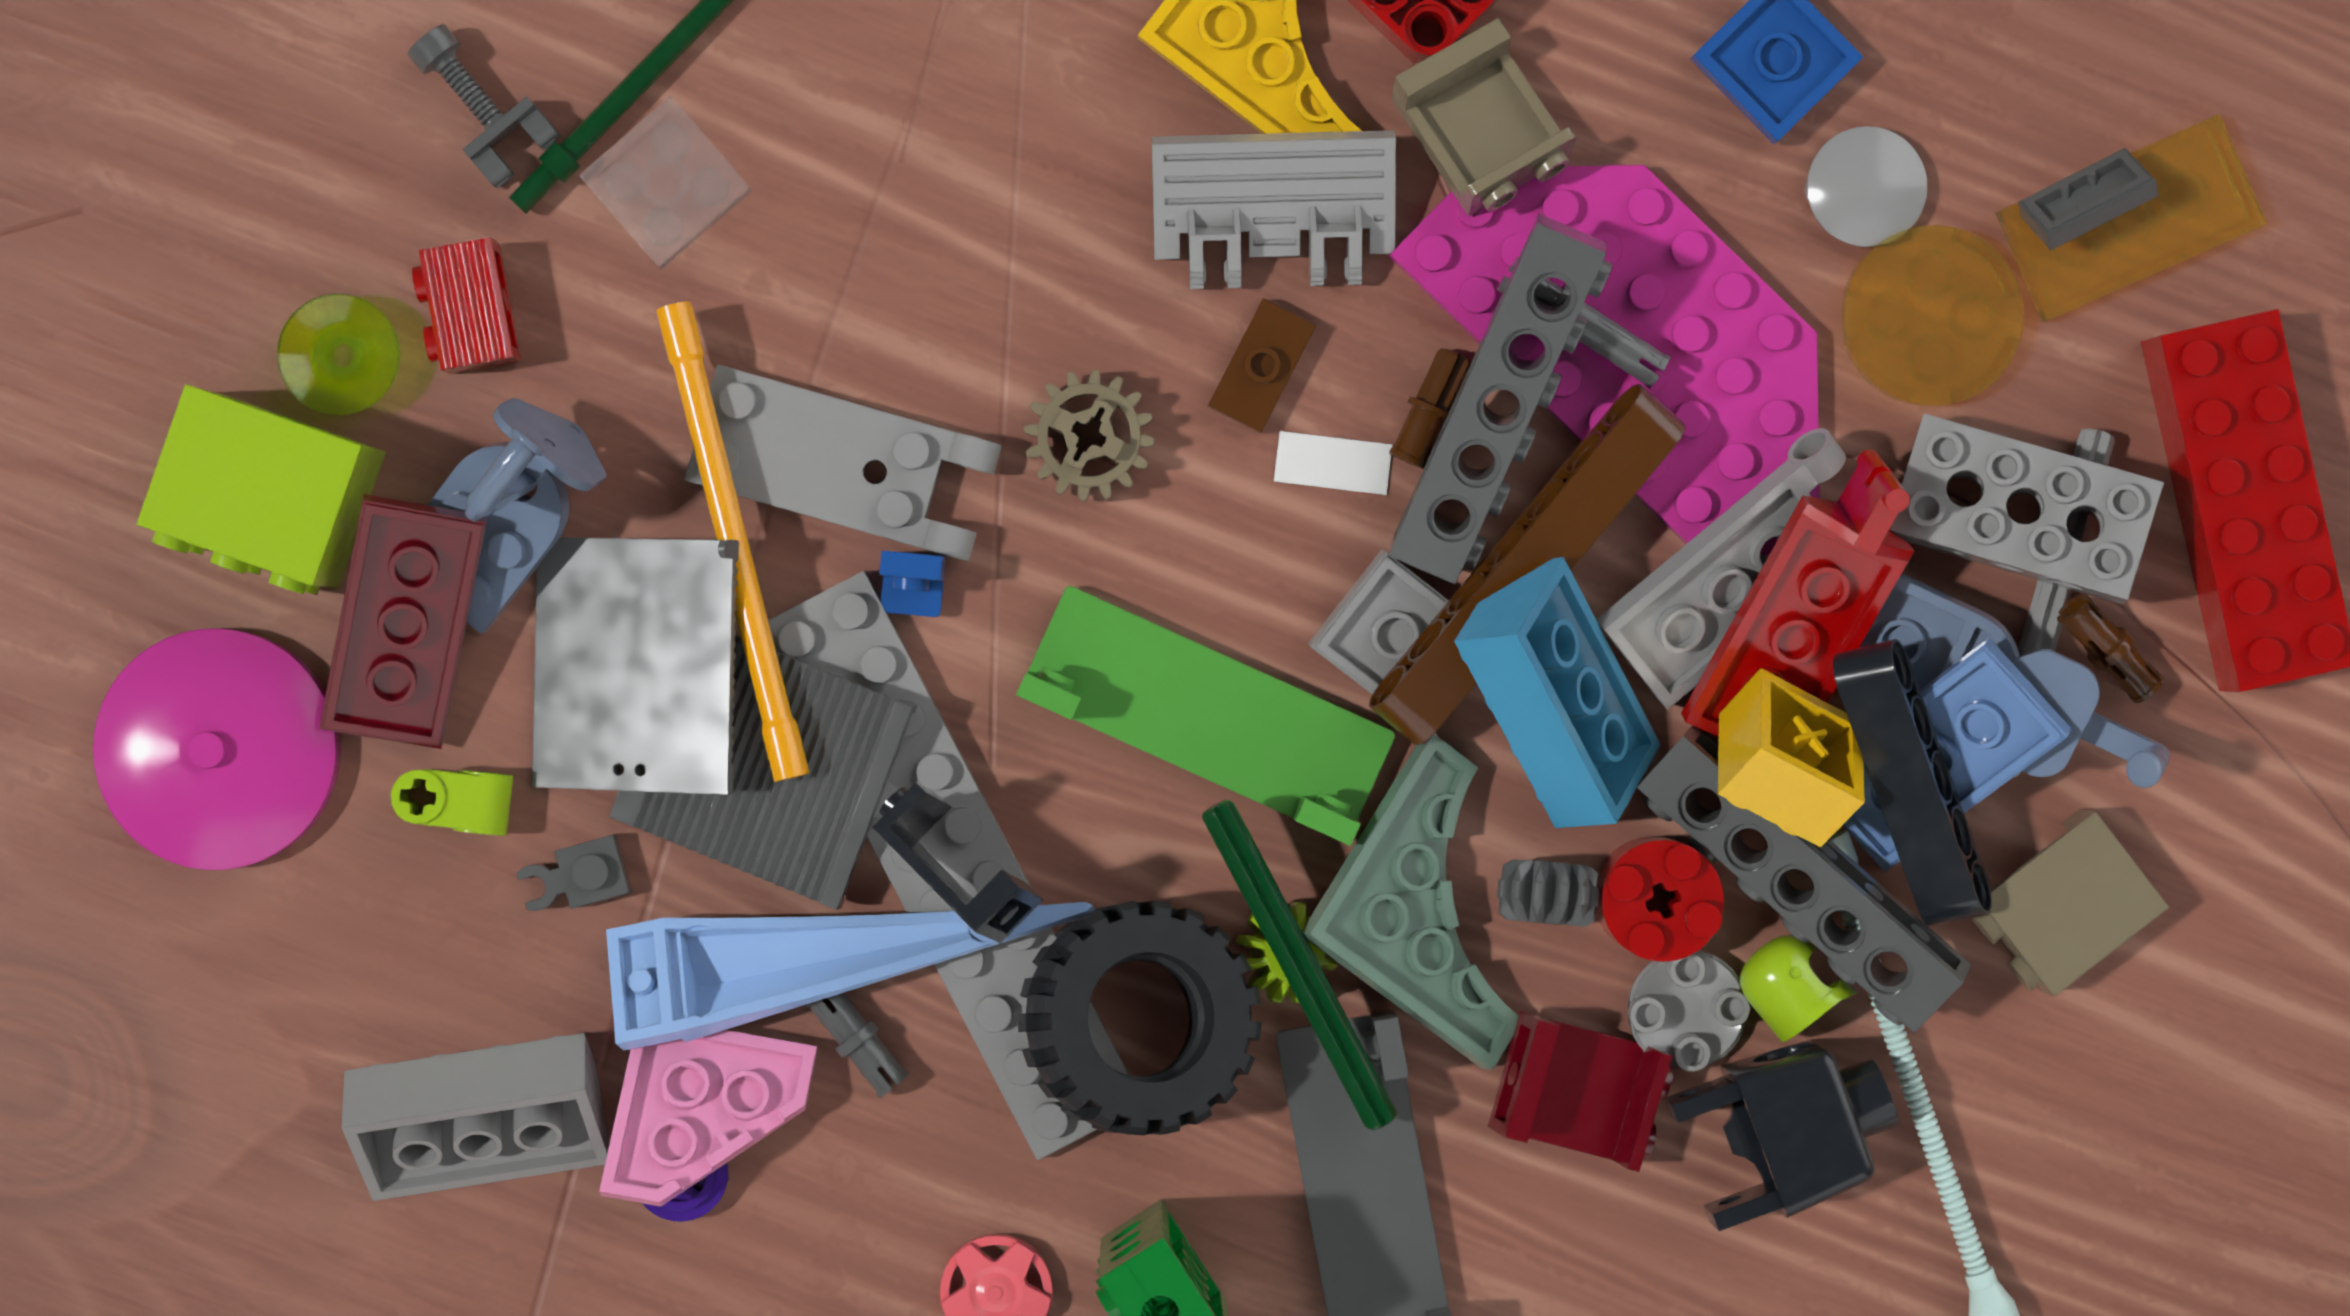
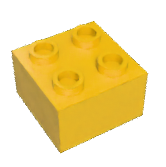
M1760 668L1719 713L1718 795L1726 798L1732 805L1740 809H1747L1778 825L1784 832L1793 836H1799L1821 848L1865 803L1863 757L1847 713Z

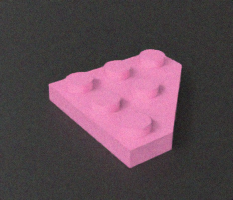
M723 1030L688 1042L679 1039L630 1049L600 1185V1195L661 1207L805 1111L817 1057V1046Z

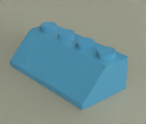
M1564 557L1553 558L1478 602L1454 642L1462 660L1467 664L1480 688L1488 708L1493 712L1506 736L1513 754L1519 760L1532 784L1537 799L1542 803L1554 827L1566 828L1617 824L1661 744Z

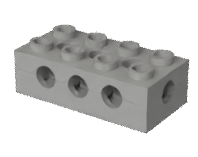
M1924 413L1902 482L1903 488L1909 494L1910 502L1904 511L1898 513L1889 531L1909 543L2122 605L2129 598L2164 482ZM1957 478L1971 479L1978 485L1981 498L1975 505L1969 507L1958 506L1949 499L1947 485ZM2015 495H2027L2033 498L2038 504L2040 511L2038 520L2031 524L2015 522L2008 515L2006 508L2007 500ZM2075 512H2086L2092 515L2099 527L2097 538L2090 542H2081L2074 539L2067 529L2068 516Z

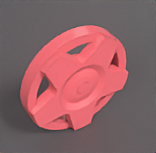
M1007 1234L979 1236L961 1246L946 1265L940 1285L941 1305L945 1316H1047L1053 1299L1051 1272L1041 1254L1026 1241ZM990 1245L1009 1247L997 1259L991 1258L980 1249ZM1032 1262L1040 1274L1043 1290L1027 1281V1274ZM958 1265L965 1279V1284L951 1294V1280Z

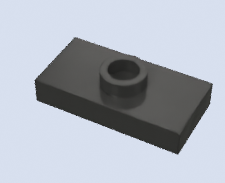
M2123 148L2019 201L2018 207L2021 218L2051 251L2159 195L2156 180L2126 148Z

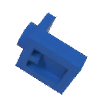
M882 550L879 575L883 576L881 604L885 612L938 617L941 614L946 558L943 556Z

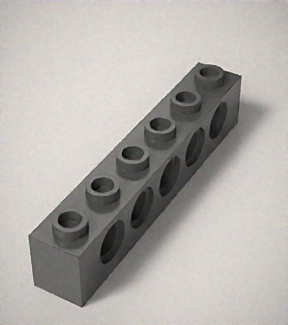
M1538 213L1394 533L1388 556L1453 584H1456L1462 568L1470 571L1474 570L1487 538L1478 535L1487 514L1496 518L1499 516L1510 492L1512 484L1503 481L1510 463L1514 460L1522 464L1534 440L1536 430L1528 427L1537 405L1546 409L1549 407L1560 383L1562 375L1553 372L1562 350L1569 353L1574 352L1584 331L1587 319L1578 316L1587 295L1590 294L1598 298L1608 279L1613 264L1604 260L1607 253L1606 242ZM1558 278L1568 285L1570 295L1561 304L1547 305L1537 298L1535 294L1536 286L1544 279ZM1532 334L1543 342L1545 350L1534 360H1522L1512 353L1510 343L1519 335ZM1508 390L1518 398L1520 404L1514 412L1508 415H1498L1488 409L1485 399L1493 391ZM1482 445L1493 453L1495 459L1486 468L1473 469L1462 461L1460 454L1468 446ZM1455 499L1463 502L1469 509L1470 514L1461 522L1450 523L1438 515L1436 507L1445 500Z
M1691 726L1637 787L1646 795L1644 800L1648 807L1660 818L1666 821L1674 820L1691 835L1690 841L1694 848L1708 860L1713 862L1719 860L1736 875L1738 886L1746 895L1757 902L1766 901L1783 916L1781 918L1783 925L1795 938L1804 943L1811 941L1827 955L1829 966L1840 978L1850 984L1857 982L1874 997L1876 1008L1885 1018L1897 1025L1903 1023L1915 1033L1964 983L1972 964L1830 839L1820 848L1799 836H1793L1784 832L1778 825L1747 809H1740L1732 805L1726 798L1718 795L1719 742L1708 732ZM1708 788L1714 791L1720 798L1721 809L1709 810L1701 806L1696 799L1695 789ZM1751 828L1759 831L1765 837L1768 849L1759 851L1749 848L1742 840L1741 830ZM1792 869L1804 871L1811 877L1814 889L1802 891L1794 888L1787 879L1786 871ZM1844 910L1852 913L1858 919L1861 929L1857 931L1841 929L1834 922L1832 912ZM1888 951L1900 955L1907 965V970L1893 972L1886 969L1881 964L1878 954Z

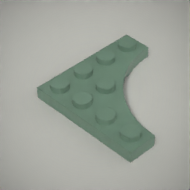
M1433 734L1428 740L1416 745L1302 932L1307 940L1481 1069L1493 1070L1514 1035L1519 1015L1510 1009L1493 991L1476 964H1470L1455 930V927L1459 926L1454 905L1452 881H1446L1448 838H1454V831L1462 802L1478 767L1437 735Z

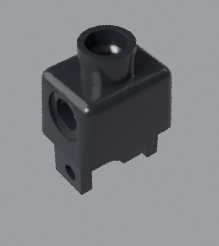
M1810 1041L1799 1042L1721 1065L1722 1077L1664 1099L1670 1116L1678 1123L1732 1103L1729 1119L1723 1125L1732 1154L1744 1157L1755 1165L1763 1183L1703 1205L1709 1222L1718 1231L1776 1210L1788 1218L1867 1182L1872 1178L1875 1166L1865 1138L1899 1126L1891 1094L1881 1071L1872 1058L1840 1070L1832 1053Z

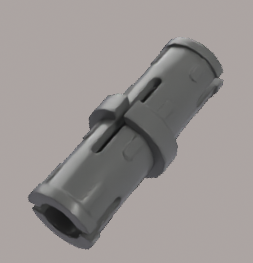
M845 993L828 997L837 1009L836 1011H832L823 999L806 1004V1007L812 1010L839 1044L835 1048L842 1058L847 1055L876 1091L875 1094L878 1098L892 1090V1086L878 1070V1067H883L896 1085L901 1083L910 1074L876 1035L879 1027L872 1019L866 1022Z

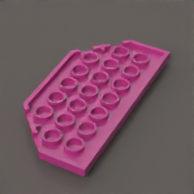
M1645 165L1567 166L1561 173L1545 182H1539L1537 178H1534L1518 187L1519 193L1500 209L1488 212L1484 207L1470 216L1466 214L1451 191L1389 255V258L1478 344H1480L1502 295L1496 289L1504 275L1510 278L1512 272L1508 271L1515 259L1519 257L1538 213L1606 242L1607 253L1604 260L1613 264L1599 297L1596 298L1588 294L1585 303L1594 307L1600 313L1656 349L1667 353L1671 358L1664 371L1644 358L1639 360L1640 364L1660 376L1655 384L1648 389L1643 383L1624 372L1621 368L1586 345L1578 342L1573 353L1562 350L1553 372L1562 376L1555 395L1546 410L1581 443L1626 390L1636 384H1641L1684 421L1686 427L1679 442L1635 494L1683 543L1687 544L1787 461L1791 445L1800 436L1808 431L1819 428L1817 332ZM1548 278L1560 287H1563L1565 284L1564 281L1558 278ZM1532 334L1519 335L1510 343L1512 353L1522 360H1534L1545 350L1543 342ZM1820 484L1809 492L1811 497L1820 498ZM1772 537L1765 542L1760 551L1761 555H1769L1777 542V537Z

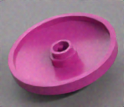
M222 628L198 629L168 637L152 645L134 658L117 676L102 702L97 717L93 742L94 767L98 785L110 812L127 834L142 847L169 862L185 867L203 870L234 869L267 860L281 853L297 842L314 825L325 809L337 780L341 753L340 732L319 729L326 693L325 688L312 670L294 653L266 637L251 632Z

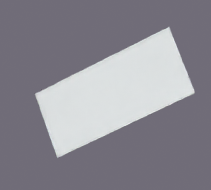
M1279 431L1273 482L1387 495L1391 462L1389 451L1392 448V444Z

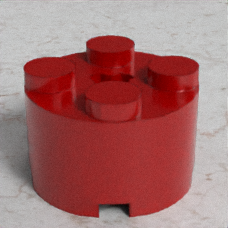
M1657 836L1633 839L1614 850L1598 876L1600 899L1599 907H1596L1597 918L1610 938L1640 958L1657 962H1670L1686 958L1705 946L1721 927L1724 908V893L1721 880L1710 861L1689 845ZM1656 884L1660 888L1671 892V897L1664 901L1665 910L1662 912L1645 904V901L1653 897L1652 886Z

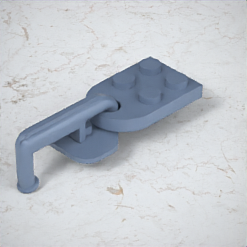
M1903 573L1901 574L1859 648L1892 639L1899 640L1908 655L1919 689L1921 690L1989 637L2071 727L2067 738L2023 769L2022 772L2035 777H2049L2059 773L2068 764L2081 738L2127 760L2126 773L2129 780L2135 786L2148 788L2158 783L2169 764V750L2163 744L2094 712L2100 698V686L2095 674L2088 667L2050 649H2040L2019 656L2013 637L2005 626L1993 616Z

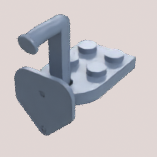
M516 398L501 403L493 412L495 423L511 441L489 444L466 456L455 467L428 503V506L465 512V516L472 522L482 517L487 518L467 623L480 634H483L493 626L561 537L569 516V496L565 484L577 490L589 491L600 485L607 476L586 433L580 426ZM537 488V491L534 496H524L525 494Z

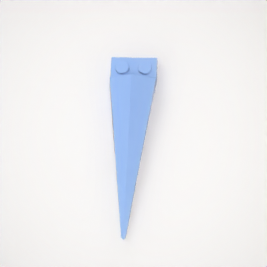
M1087 902L1038 905L1002 943L1080 919L1095 911V908ZM955 911L816 917L659 918L606 929L615 1043L625 1051L679 1039L688 1042L1000 943L974 932Z

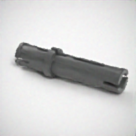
M1519 257L1515 259L1508 271H1513ZM1504 275L1496 289L1500 293L1504 291L1509 280L1507 276ZM1547 278L1536 286L1535 294L1541 302L1547 305H1558L1569 297L1570 289L1566 283L1563 287H1560ZM1584 302L1578 316L1587 319V323L1579 342L1609 360L1650 389L1660 376L1640 364L1639 360L1644 358L1664 371L1671 356L1635 336Z

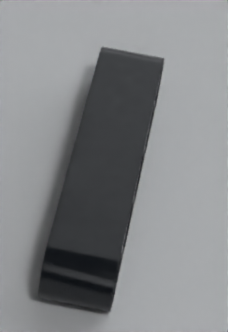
M1892 639L1836 654L1833 660V671L1838 692L1922 920L1927 926L1931 927L1989 914L1992 908V896L1988 878L1903 645L1899 640Z

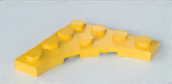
M1164 0L1138 34V39L1261 134L1362 131L1333 102L1319 81L1318 76L1316 77L1301 40L1296 0Z

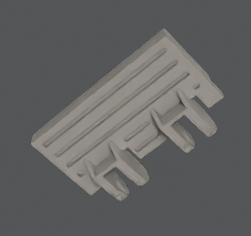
M1394 130L1151 137L1154 260L1180 259V233H1188L1190 289H1204L1206 263L1203 261V241L1226 240L1224 281L1227 283V288H1241V232H1249V257L1300 256V230H1309L1310 286H1323L1324 280L1327 278L1324 238L1346 237L1344 277L1347 279V285L1362 284V229L1369 228L1370 254H1391L1395 250L1396 136Z

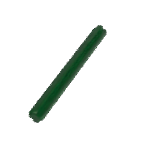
M1231 800L1216 803L1202 814V819L1364 1126L1373 1131L1385 1127L1396 1119L1397 1110L1237 807Z

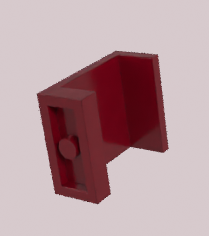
M1520 1010L1487 1127L1508 1139L1528 1143L1529 1139L1610 1159L1628 1170L1640 1172L1643 1158H1647L1651 1154L1656 1141V1126L1653 1122L1659 1101L1666 1098L1672 1085L1673 1069L1670 1065L1672 1055L1650 1046L1644 1052L1636 1041Z

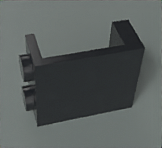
M915 783L909 790L906 787L897 790L880 808L879 813L883 817L872 828L974 932L1002 943L1043 899L1026 882L1004 870H1001L973 898L918 842L952 807L942 797L918 783Z

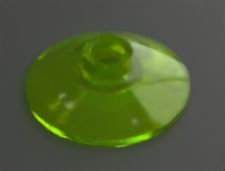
M327 294L304 303L289 317L279 337L277 361L286 387L297 400L321 413L349 415L373 406L388 392L398 372L400 347L394 327L386 315L375 305L353 295ZM342 345H348L353 351V360L346 367H338L334 362V352Z

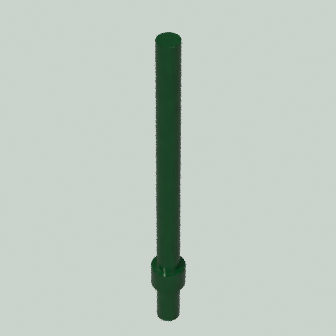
M700 0L560 145L554 141L540 155L538 159L542 163L509 198L527 214L559 180L565 184L581 167L577 162L734 0Z

